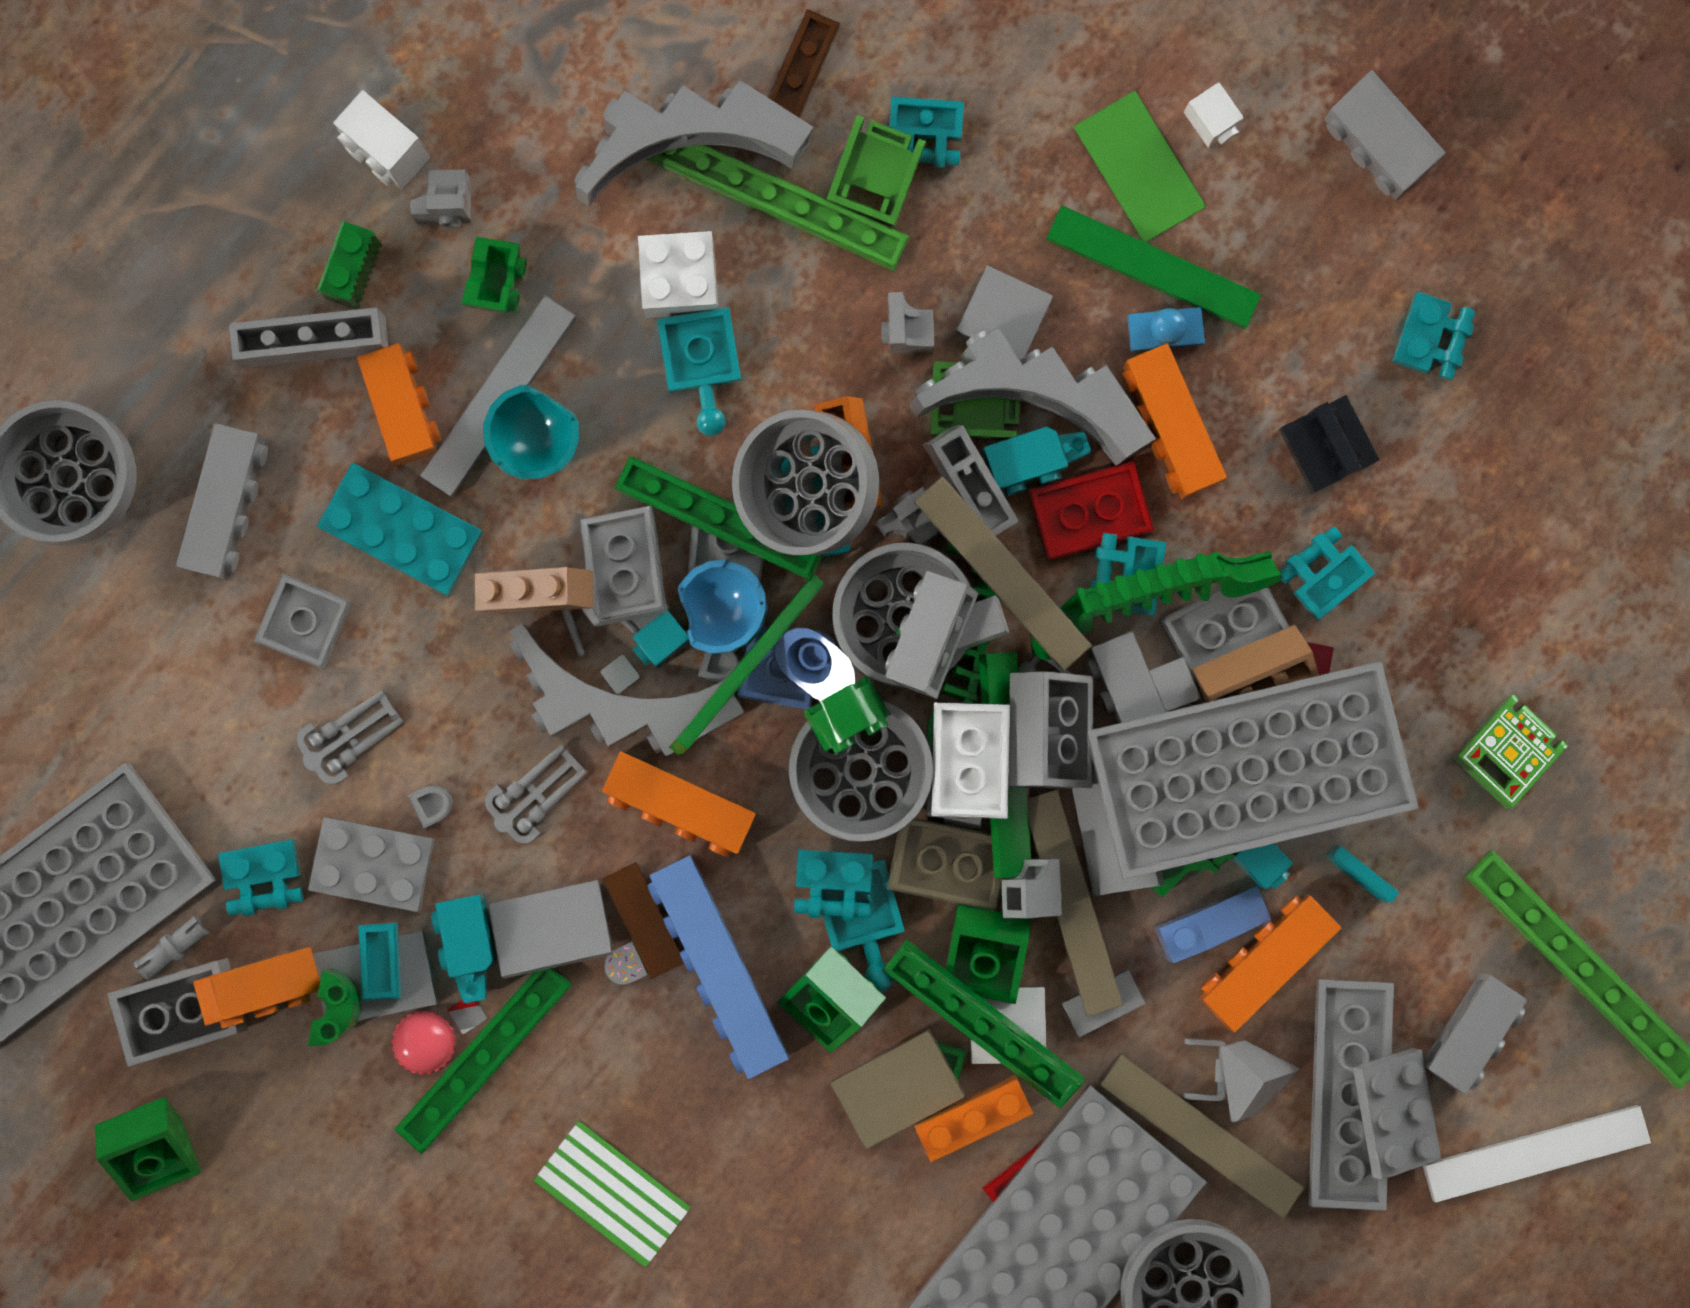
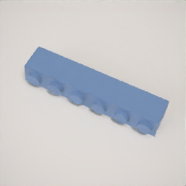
M693 856L685 857L649 875L652 883L647 885L656 905L663 903L669 915L663 919L671 937L674 939L679 936L685 950L680 952L681 958L689 973L695 970L701 981V984L696 986L704 1005L712 1004L718 1016L712 1020L721 1040L728 1038L734 1049L733 1052L729 1053V1056L737 1073L745 1072L747 1078L750 1079L788 1060L789 1054Z

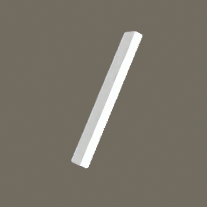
M1635 1105L1446 1157L1423 1165L1432 1200L1440 1202L1651 1143L1641 1106Z

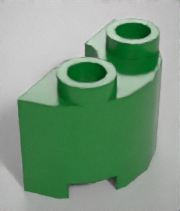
M476 236L471 257L470 276L466 280L461 302L463 307L505 314L508 312L517 313L520 302V292L516 291L518 279L524 280L527 269V258L520 257L519 243Z
M869 676L840 689L803 712L824 751L833 749L835 755L854 745L855 742L852 737L861 731L866 730L870 736L889 725L885 718L891 715Z
M333 968L322 971L317 997L324 1001L326 1012L319 1019L312 1020L307 1046H324L344 1037L356 1026L361 1013L360 993H357L355 985L347 978L348 976L345 973Z

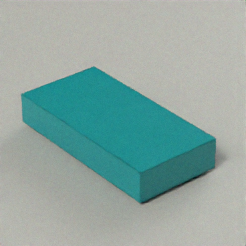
M1333 845L1325 855L1330 862L1379 901L1392 903L1400 893L1341 845Z
M398 923L358 925L362 1001L402 998Z

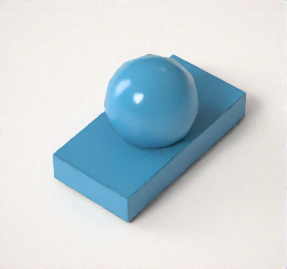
M1201 307L1176 310L1166 308L1156 312L1128 314L1127 316L1131 353L1150 351L1168 343L1170 349L1203 346L1205 344Z

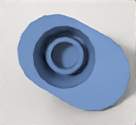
M795 628L787 631L778 640L775 655L781 672L812 697L821 701L840 689L856 683L853 664L828 634L809 628Z

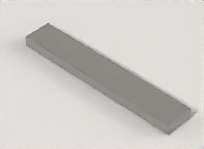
M546 295L543 297L420 475L423 479L453 498L486 450L483 438V422L489 406L503 392L519 385H531L575 321L576 316Z

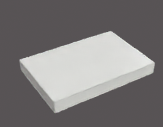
M934 703L931 817L1008 818L1010 705Z

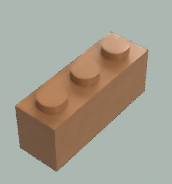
M560 567L475 574V611L509 614L593 608V571Z
M1296 625L1192 668L1199 692L1205 703L1319 676L1313 652Z

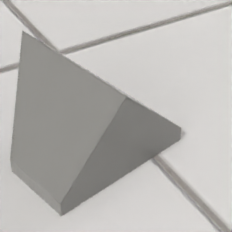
M1246 1040L1220 1046L1231 1122H1238L1257 1115L1301 1069Z

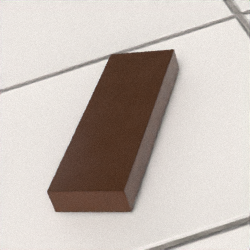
M806 10L770 91L769 99L795 116L801 117L840 29L839 22L811 10Z
M635 862L602 878L650 978L653 979L683 964L680 950L675 940L671 937L663 920L664 917L649 892L648 884L638 863Z

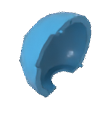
M727 559L708 561L692 569L679 584V597L688 617L689 630L687 632L692 647L711 654L731 653L749 645L762 630L768 609L766 595L760 579L747 567L730 562Z

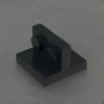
M1347 395L1331 403L1326 402L1317 406L1307 415L1279 429L1311 494L1380 460Z

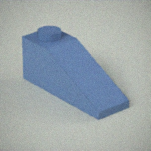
M1256 885L1158 924L1154 928L1167 961L1176 963L1263 925L1267 921H1271V917Z

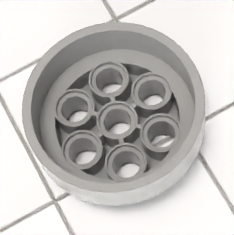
M51 400L38 402L17 411L0 426V519L11 529L25 537L45 544L75 546L101 537L121 520L132 501L136 487L137 472L135 458L127 439L110 420L84 405L70 401ZM62 435H67V447L63 451L57 452L55 448L57 439ZM97 444H103L104 453L102 457L92 461L91 450ZM40 461L42 465L40 474L35 478H31L29 475L31 465L34 462ZM76 470L78 474L76 483L71 487H66L65 476L68 472ZM107 479H112L114 484L112 492L107 496H102L100 493L101 484ZM49 496L51 507L47 512L41 514L38 509L39 502L42 498ZM85 505L87 515L83 521L76 523L74 512L79 506Z
M785 411L769 417L760 423L747 436L740 447L732 474L733 499L743 524L757 540L767 547L791 555L825 554L850 543L868 524L876 507L879 494L878 466L873 451L864 436L844 419L818 411ZM814 437H817L820 441V450L814 456L810 450V443ZM848 452L852 457V466L846 472L841 462L843 456ZM786 458L791 463V472L787 477L783 475L781 469L782 463ZM817 474L823 480V487L819 493H816L813 488V479ZM849 490L855 496V503L851 509H848L844 503L845 494ZM789 495L794 501V508L790 514L784 508L785 499ZM820 511L826 519L825 526L821 531L815 523L816 516Z
M894 543L878 547L853 563L838 585L832 613L833 629L837 643L851 661L853 667L865 677L869 676L874 682L891 687L905 688L885 678L887 672L885 668L886 661L882 656L883 649L890 644L897 645L901 637L896 632L899 627L892 621L893 613L898 609H906L910 612L915 601L913 598L914 593L908 592L903 588V577L907 574H916L921 579H924L926 571H930L969 585L966 577L954 562L930 547L915 543ZM880 583L884 585L887 590V597L880 602L871 601L866 595V589L870 584ZM870 618L876 622L878 631L874 636L865 638L858 634L856 625L861 619ZM966 650L954 654L948 671L956 665Z
M883 701L891 714L885 718L889 725L881 729L882 738L876 745H866L861 740L860 733L852 737L855 744L841 753L835 755L828 751L825 752L808 721L795 739L789 760V778L793 795L807 818L818 828L832 836L849 841H872L892 835L914 819L928 797L933 776V761L928 742L915 721L904 711L888 702ZM894 751L903 753L907 759L906 768L899 773L890 771L886 766L887 755ZM856 760H864L871 767V775L865 781H856L850 775V765ZM822 768L831 770L835 775L834 785L827 790L817 788L813 782L815 772ZM890 787L895 791L897 798L891 808L885 809L877 805L875 794L879 788ZM852 795L859 800L861 807L856 816L846 817L839 811V801L844 796Z
M1178 1220L1153 1230L1132 1251L1122 1275V1308H1156L1160 1305H1167L1170 1308H1217L1218 1298L1225 1293L1234 1295V1304L1231 1308L1271 1307L1268 1277L1257 1255L1234 1232L1224 1226L1206 1220ZM1183 1242L1192 1245V1253L1187 1259H1175L1174 1250L1177 1245ZM1219 1255L1226 1256V1268L1219 1273L1211 1272V1260ZM1154 1267L1162 1268L1164 1276L1159 1283L1154 1285L1146 1283L1145 1276L1148 1270ZM1189 1280L1198 1281L1199 1290L1194 1296L1184 1297L1181 1295V1288L1185 1282Z

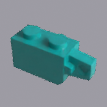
M1049 427L986 446L982 450V456L987 468L1001 492H1005L1006 497L1027 490L1025 484L1037 480L1040 481L1041 485H1045L1061 479L1060 473L1064 472L1069 464L1091 453L1084 431L1058 436L1057 431Z
M485 893L435 903L436 911L431 912V918L435 933H441L443 948L438 949V955L442 970H448L449 978L455 977L463 1003L486 999V970L492 968L497 960Z

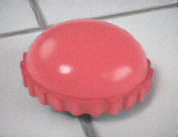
M416 1011L414 1014H408L406 1018L401 1019V1023L396 1025V1030L392 1033L393 1039L391 1043L393 1044L392 1051L395 1053L394 1058L398 1059L399 1065H403L405 1070H411L412 1073L424 1075L425 1073L433 1074L434 1071H440L442 1067L447 1066L448 1061L452 1060V1054H455L456 1035L453 1034V1027L449 1026L448 1020H444L442 1015H436L435 1012Z

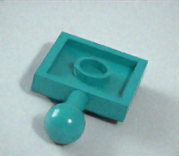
M726 307L657 319L669 393L698 389L702 411L697 416V427L705 436L713 437L719 435L725 428L726 419L724 414L716 408L713 386L742 381L730 308Z
M884 859L872 862L871 892H855V902L870 903L869 918L854 917V921L842 920V916L823 915L833 949L839 951L862 944L868 963L864 978L872 981L879 992L887 991L893 985L894 979L883 971L886 964L882 961L876 940L905 931L894 892L887 889L889 875ZM822 889L821 900L844 901V890Z

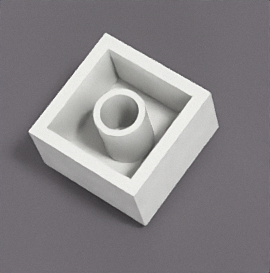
M364 90L355 97L333 122L340 132L337 139L345 146L344 149L360 163L366 159L365 163L373 170L372 173L388 187L393 182L402 190L430 159L419 137Z
M712 231L638 236L642 309L645 318L678 316L718 309Z

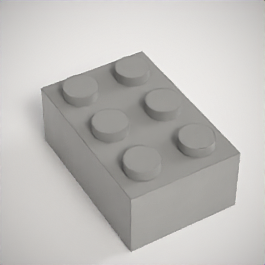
M1046 671L1010 673L1008 786L1057 789L1092 788V755L1086 731L1093 730V676Z
M228 958L107 994L128 1067L248 1030L244 1014L243 1023L221 1029L220 1022L205 1026L193 981L231 970Z

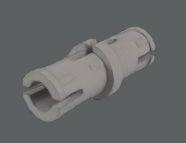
M192 916L189 921L171 935H163L159 939L160 943L139 960L133 962L135 968H140L141 970L138 972L147 981H150L153 976L174 960L179 962L184 958L183 953L203 937L209 935L208 929L202 927L204 924L197 916Z

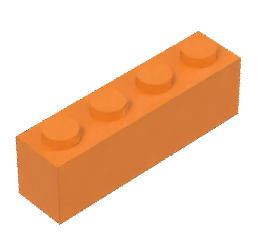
M1168 343L1127 360L1123 366L1125 372L1121 373L1123 384L1128 393L1134 392L1139 403L1136 406V410L1146 425H1149L1152 434L1156 438L1151 442V446L1157 459H1164L1169 471L1165 474L1172 493L1178 492L1181 500L1222 483L1227 478L1226 473Z
M620 751L601 791L609 795L607 803L625 811L628 810L630 805L643 811L640 818L660 827L663 821L677 826L674 833L692 842H695L697 836L711 842L708 847L709 850L727 858L731 852L735 854L740 853L757 816V813L622 751Z
M1303 894L1300 898L1297 895L1291 897L1281 907L1280 910L1283 914L1274 923L1269 920L1255 932L1254 937L1257 940L1247 950L1243 946L1239 948L1227 960L1230 966L1220 976L1216 972L1201 985L1200 988L1204 992L1198 998L1228 1030L1235 1033L1341 929V926L1311 895Z

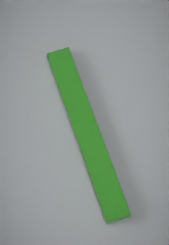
M708 145L678 148L645 159L891 271H895L910 236Z
M1489 850L1464 877L1675 1088L1681 1089L1690 1080V1047L1493 850Z

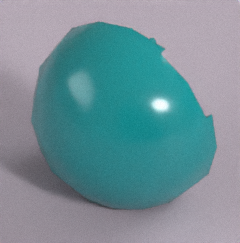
M519 385L503 392L489 406L483 422L484 444L491 460L505 473L520 479H542L558 471L560 472L573 458L579 443V422L575 414L550 396L529 385Z

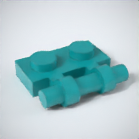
M891 96L889 127L913 136L908 150L914 152V138L936 140L935 149L924 148L919 163L934 164V168H945V165H960V151L946 150L947 141H961L964 102Z
M1417 291L1413 296L1391 362L1424 374L1430 371L1432 362L1442 364L1439 377L1444 380L1453 381L1456 369L1461 368L1464 360L1462 351L1466 339L1471 338L1475 327L1472 321L1476 311L1471 308L1462 307L1458 319L1449 318L1448 314L1452 303ZM1443 331L1453 334L1448 350L1437 348Z
M1334 526L1324 534L1318 533L1311 539L1312 544L1299 555L1293 554L1285 561L1287 565L1280 570L1281 580L1285 584L1295 576L1299 577L1304 583L1293 594L1316 621L1320 620L1375 574L1374 570L1353 545H1350L1341 553L1338 552L1333 545L1343 536ZM1322 555L1329 563L1314 574L1308 566Z
M1103 533L1101 547H1097L1095 557L1099 559L1096 580H1092L1091 587L1096 586V582H1110L1113 561L1123 562L1122 577L1136 574L1138 569L1146 571L1156 568V564H1163L1167 543L1128 536L1126 550L1122 551L1115 549L1117 535ZM1157 598L1152 599V609L1145 610L1140 603L1132 605V612L1155 616Z
M295 839L218 853L224 890L239 888L240 899L226 902L229 916L243 914L245 917L256 915L257 910L276 907L277 910L290 908V904L304 901L302 888L288 889L286 880L287 878L301 876ZM272 881V893L255 896L254 885Z
M798 849L796 887L811 889L810 899L795 898L794 913L809 914V918L820 919V915L842 916V920L854 921V917L869 918L870 903L855 902V892H871L873 854ZM822 889L844 890V901L821 900Z

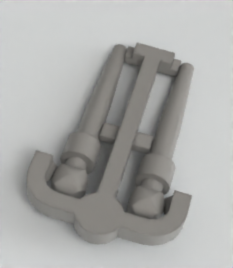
M380 691L333 723L328 722L321 727L322 731L317 733L316 728L311 722L298 732L296 739L297 745L304 755L303 765L306 769L315 771L325 783L338 784L349 777L343 769L345 764L349 766L357 760L356 757L371 748L404 723V721L383 691ZM378 701L381 702L383 708L350 730L347 724L355 720ZM387 714L394 720L360 743L355 738ZM339 730L344 734L320 752L311 751L305 743V738L308 734H311L308 737V742L314 748L320 747L325 739L328 738L330 740L339 734ZM349 742L353 748H347L339 754L341 757L330 760L326 765L330 773L337 775L333 777L327 775L322 767L323 759Z
M561 744L518 782L514 781L507 787L508 791L503 794V790L499 785H496L488 792L485 798V806L488 812L495 818V828L499 832H507L516 842L524 844L534 841L541 832L533 824L535 822L539 823L545 818V813L558 803L588 772ZM562 755L567 761L536 788L532 782L558 756ZM573 767L577 774L546 799L542 793ZM525 788H527L530 792V794L508 814L500 813L499 810L494 806L493 801L496 796H498L495 799L496 805L501 809H506L510 806L511 800L513 798L517 799L525 792ZM537 799L540 805L532 808L528 812L529 816L520 819L517 823V828L520 832H529L527 836H522L513 827L514 819Z

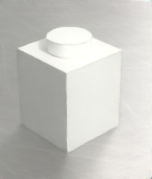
M1219 82L1191 100L1184 111V114L1208 148L1216 142H1219L1222 146L1239 134L1237 128L1244 119Z

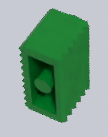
M345 221L341 222L317 288L324 298L354 309L360 308L358 302L363 301L361 295L365 294L364 288L368 287L366 282L370 280L368 275L373 273L371 268L375 267L374 261L378 260L376 257L380 253L378 248L383 246L373 231Z

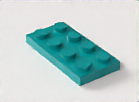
M353 462L317 525L323 531L447 596L452 592L483 534V531Z

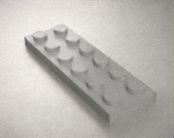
M1316 979L1308 1203L1311 1207L1367 1210L1387 1209L1388 1178L1381 1180L1372 1176L1353 1067L1392 1055L1394 983Z

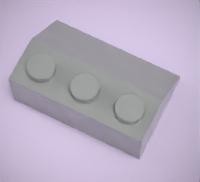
M1373 70L1368 72L1334 105L1324 118L1329 133L1336 140H1342L1349 147L1353 160L1360 167L1367 168L1375 177L1377 187L1385 195H1391L1395 200L1425 176L1446 153Z

